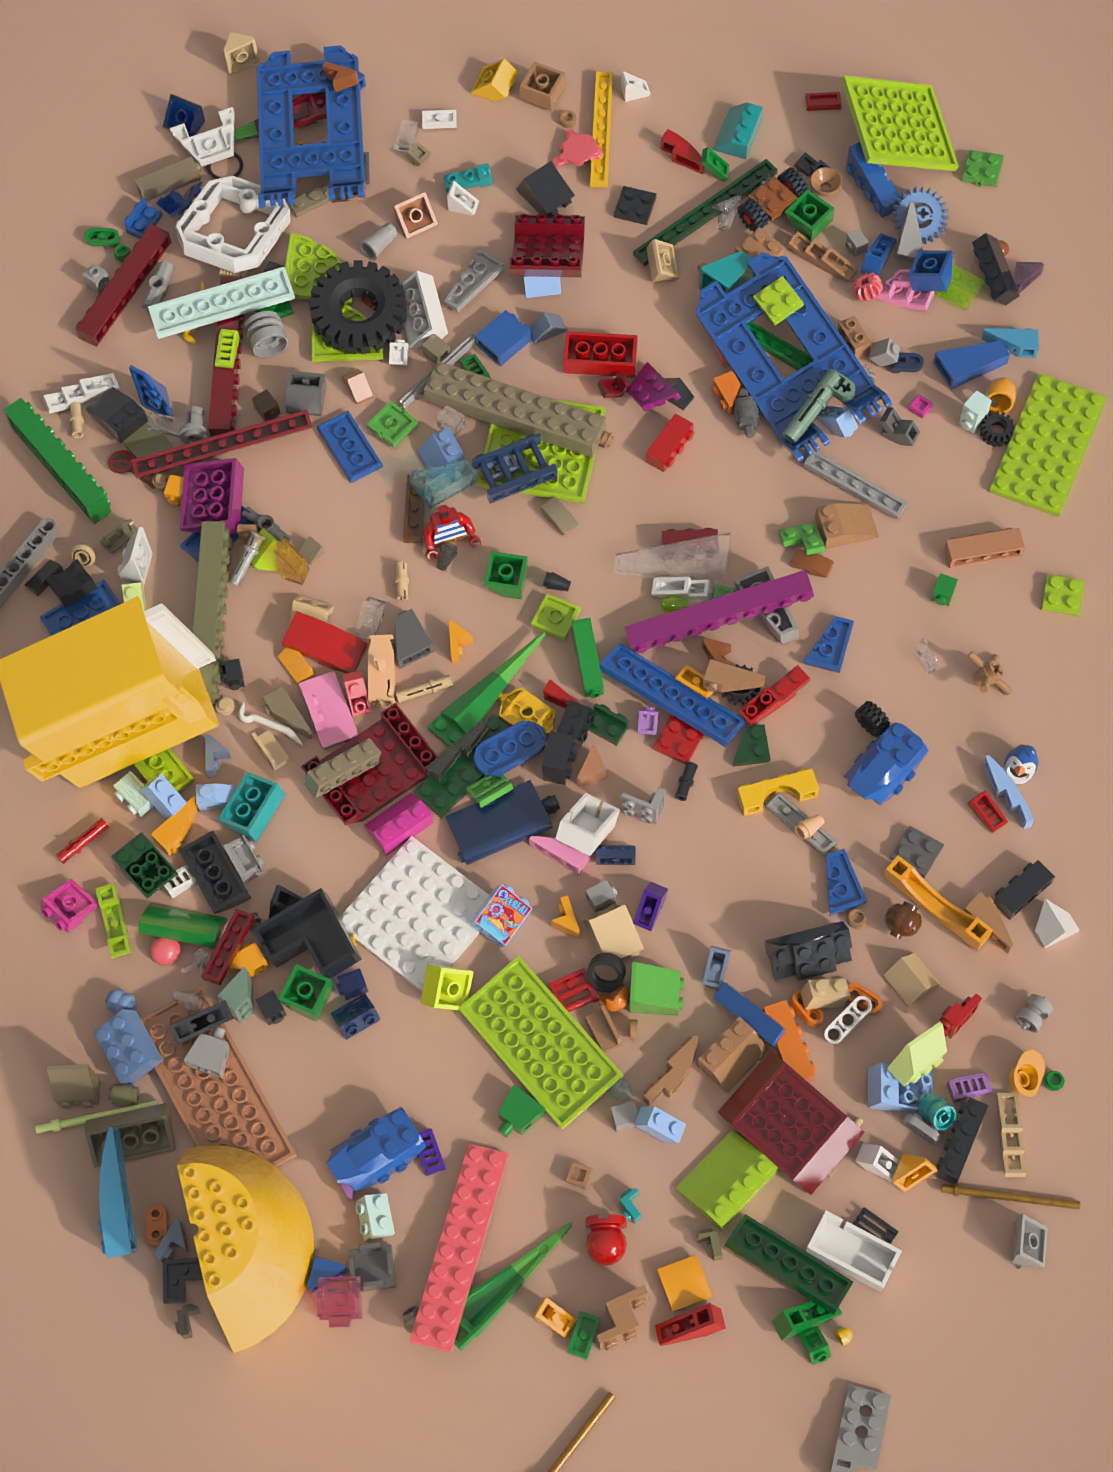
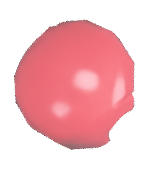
M158 937L150 947L151 958L159 965H171L178 960L181 954L180 944L176 940Z

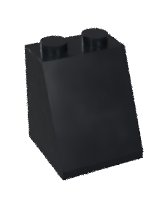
M552 161L524 178L516 188L539 214L554 216L559 212L557 209L562 206L563 208L569 206L572 203V198L575 196Z

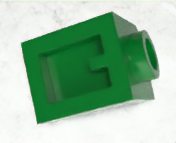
M818 1326L799 1334V1338L809 1355L812 1365L822 1363L831 1357L829 1345Z

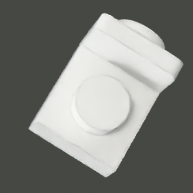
M394 340V343L390 342L389 365H408L409 344L405 343V340Z

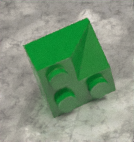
M807 189L785 211V214L796 232L799 231L812 242L833 221L835 208Z
M491 551L484 586L503 597L522 600L528 571V556Z
M295 964L278 1001L296 1013L317 1022L334 988L332 979Z

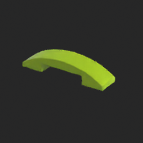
M115 883L95 888L107 933L111 958L130 954L129 936Z

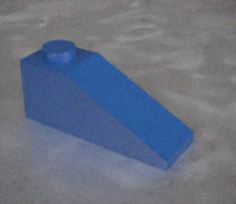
M880 233L865 255L861 273L865 274L867 272L870 274L873 272L879 276L897 239Z

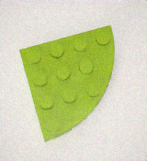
M290 233L285 270L295 298L309 300L313 285L317 286L316 280L321 275L327 277L326 270L333 266L339 271V264L343 262L324 244L320 245L312 241V238ZM352 298L344 304H352Z
M342 305L340 309L343 312V316L353 321L367 319L362 313L349 305ZM312 324V362L384 359L383 349L376 351L374 346L370 347L371 353L362 354L361 348H357L356 354L347 353L346 347H343L341 352L333 349L332 342L329 345L323 342L321 335H317Z

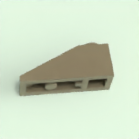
M283 686L263 697L265 703L263 708L267 715L271 714L274 720L306 738H313L311 729Z

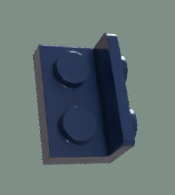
M599 845L596 848V865H635L636 847L634 845Z
M365 993L330 1013L346 1040L380 1020L374 1005Z

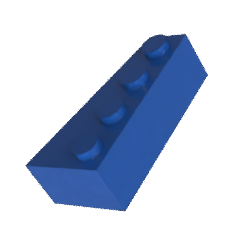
M860 142L850 146L846 171L854 178L857 187L862 189L865 198L870 200L874 210L882 218L897 211L893 206L895 204L899 205L896 202L897 198L901 200L902 198L893 182L887 180L884 167L866 162Z

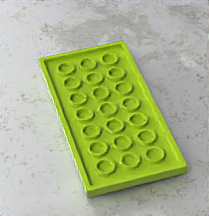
M1038 373L989 492L1059 517L1108 396Z
M519 955L458 1008L535 1099L545 1107L547 1113L562 1130L624 1076Z

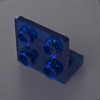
M199 181L190 187L183 197L179 192L172 189L159 198L156 204L171 217L177 213L180 215L184 209L186 210L191 206L192 202L190 200L200 193L202 182Z

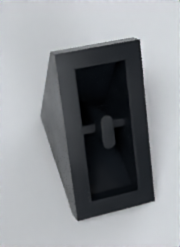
M665 378L681 396L678 400H675L673 397L667 399V401L684 411L694 399V395L681 378Z

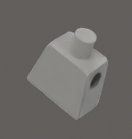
M215 1027L211 1036L203 1033L200 1034L184 1059L186 1066L223 1078L230 1049L229 1044L222 1040L225 1030Z

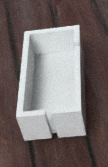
M826 1210L807 1246L806 1252L881 1293L902 1250L849 1222H846L844 1229H841L840 1226L843 1219Z

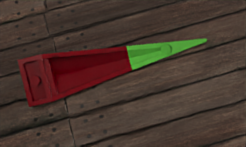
M326 92L302 94L293 100L294 128L316 124L317 121L327 118ZM256 119L235 129L234 141L259 136V120Z

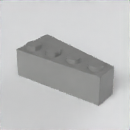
M769 566L734 580L735 590H743L774 580ZM780 607L774 609L771 613L757 615L781 645L799 638L798 628L788 607Z

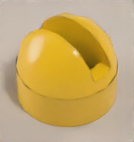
M841 1327L834 1331L837 1340L842 1346L852 1340V1331L849 1328Z

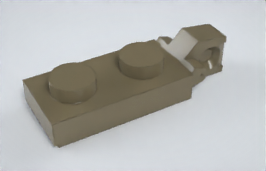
M330 184L324 185V187H316L296 197L295 204L289 205L295 216L299 217L326 204L327 200H329L328 187Z

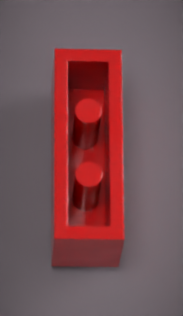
M675 413L647 450L645 462L665 472L667 467L670 468L673 465L676 455L682 453L687 440L690 441L695 433L693 431L694 423Z

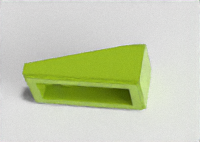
M220 330L215 360L216 367L233 368L240 339L238 331ZM221 357L230 358V360H221Z

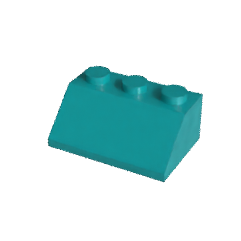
M746 102L730 108L713 150L746 159L762 121L763 107Z
M246 772L217 820L241 837L244 835L246 839H251V841L257 843L286 794L278 783Z

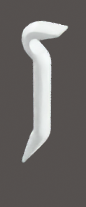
M242 703L238 712V717L242 722L251 723L254 721L282 732L303 747L302 742L291 728L257 714H251L248 717L244 716L245 703Z

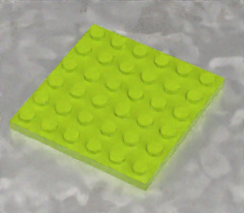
M843 76L841 82L867 163L956 171L959 166L932 85Z
M556 400L605 416V407ZM491 424L484 454L523 440L526 435ZM541 441L538 447L547 465L555 463L557 478L519 493L551 499L555 496L558 500L585 504L596 452L593 458ZM531 448L521 451L529 470L532 472L539 470L540 466ZM521 468L520 472L512 474L513 478H519L524 475ZM492 469V470H491L492 475L496 474L495 471H493V469ZM479 470L477 486L490 488ZM503 478V481L498 482V483L495 482V483H496V485L504 484V483H506V479Z

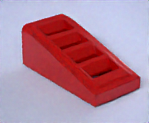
M552 680L548 681L543 690L545 700L566 709L569 700L577 702Z
M986 790L967 802L971 810L991 833L1008 823ZM983 800L984 803L979 806L978 802ZM988 806L989 809L984 812L982 809ZM993 812L995 815L988 819L987 815ZM998 818L1000 821L993 825L991 822Z

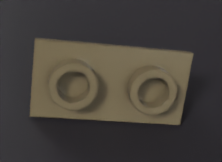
M131 519L124 520V523L99 541L110 554L129 541L136 532L137 528Z

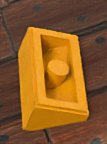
M286 647L277 656L297 685L314 675L312 668L300 652Z
M687 664L684 665L675 677L677 681L706 699L714 693L703 687L705 675Z

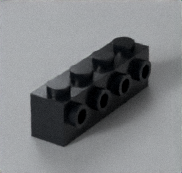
M988 233L983 234L972 242L973 252L979 259V267L984 272L985 282L990 287L992 299L1007 305L1018 298L1020 294L998 239Z
M971 1097L968 1098L966 1103L962 1102L958 1111L961 1117L959 1121L955 1120L951 1128V1132H954L952 1139L947 1138L943 1148L946 1154L944 1158H939L936 1165L939 1170L937 1178L953 1185L957 1184L989 1105Z

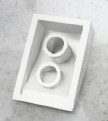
M139 527L128 541L127 547L123 549L122 565L118 567V575L122 583L143 582V585L145 584L153 553L143 527Z

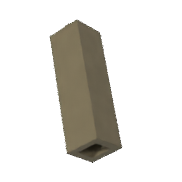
M191 156L135 179L141 197L146 199L147 202L201 180L199 172L202 170L199 163L195 162Z

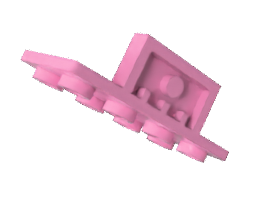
M334 671L299 683L323 749L346 742L358 735Z

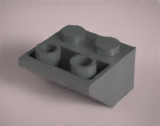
M289 371L286 384V413L294 414L307 410L309 415L322 416L327 387L325 374Z

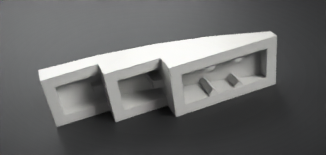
M113 373L80 379L77 385L61 387V392L43 395V401L48 413H54L70 409V404L73 402H79L83 405L96 400L112 387L119 389V385Z

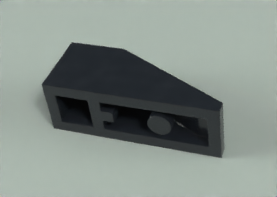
M226 1000L181 1018L171 1023L169 1027L177 1044H180L234 1019Z

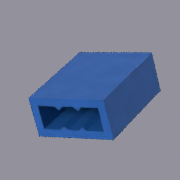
M505 310L475 335L476 345L499 366H502L531 341V330L526 324L523 325L516 315L510 314Z

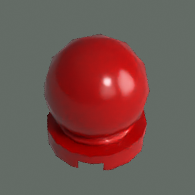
M599 1214L586 1217L585 1227L591 1231L587 1235L585 1246L593 1262L609 1266L620 1261L625 1255L627 1247L626 1236L621 1231L627 1227L625 1216L609 1214V1218L599 1219Z

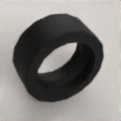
M612 953L597 954L591 959L586 972L587 980L595 990L610 993L616 991L623 983L626 966L617 955ZM598 965L611 966L616 970L618 976L614 980L601 979L596 974L595 967Z

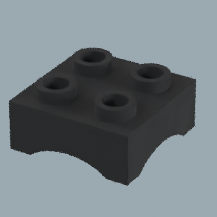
M78 559L73 561L61 573L46 577L50 588L65 608L98 589L93 578L86 572Z

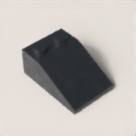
M114 387L110 388L85 408L120 443L148 422L144 409L132 398Z

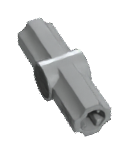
M168 261L159 262L154 276L149 280L150 286L142 303V308L148 312V306L161 303L162 298L167 294V286L175 269L174 265Z

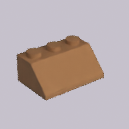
M739 1016L698 1058L697 1066L728 1093L768 1051V1048L756 1031Z

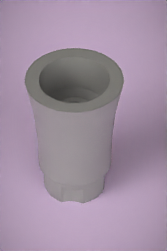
M385 223L368 237L359 241V249L365 257L375 261L383 250L393 242L398 232L391 223Z

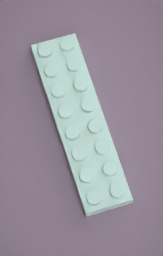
M281 267L148 306L157 337L160 339L295 299L285 267Z

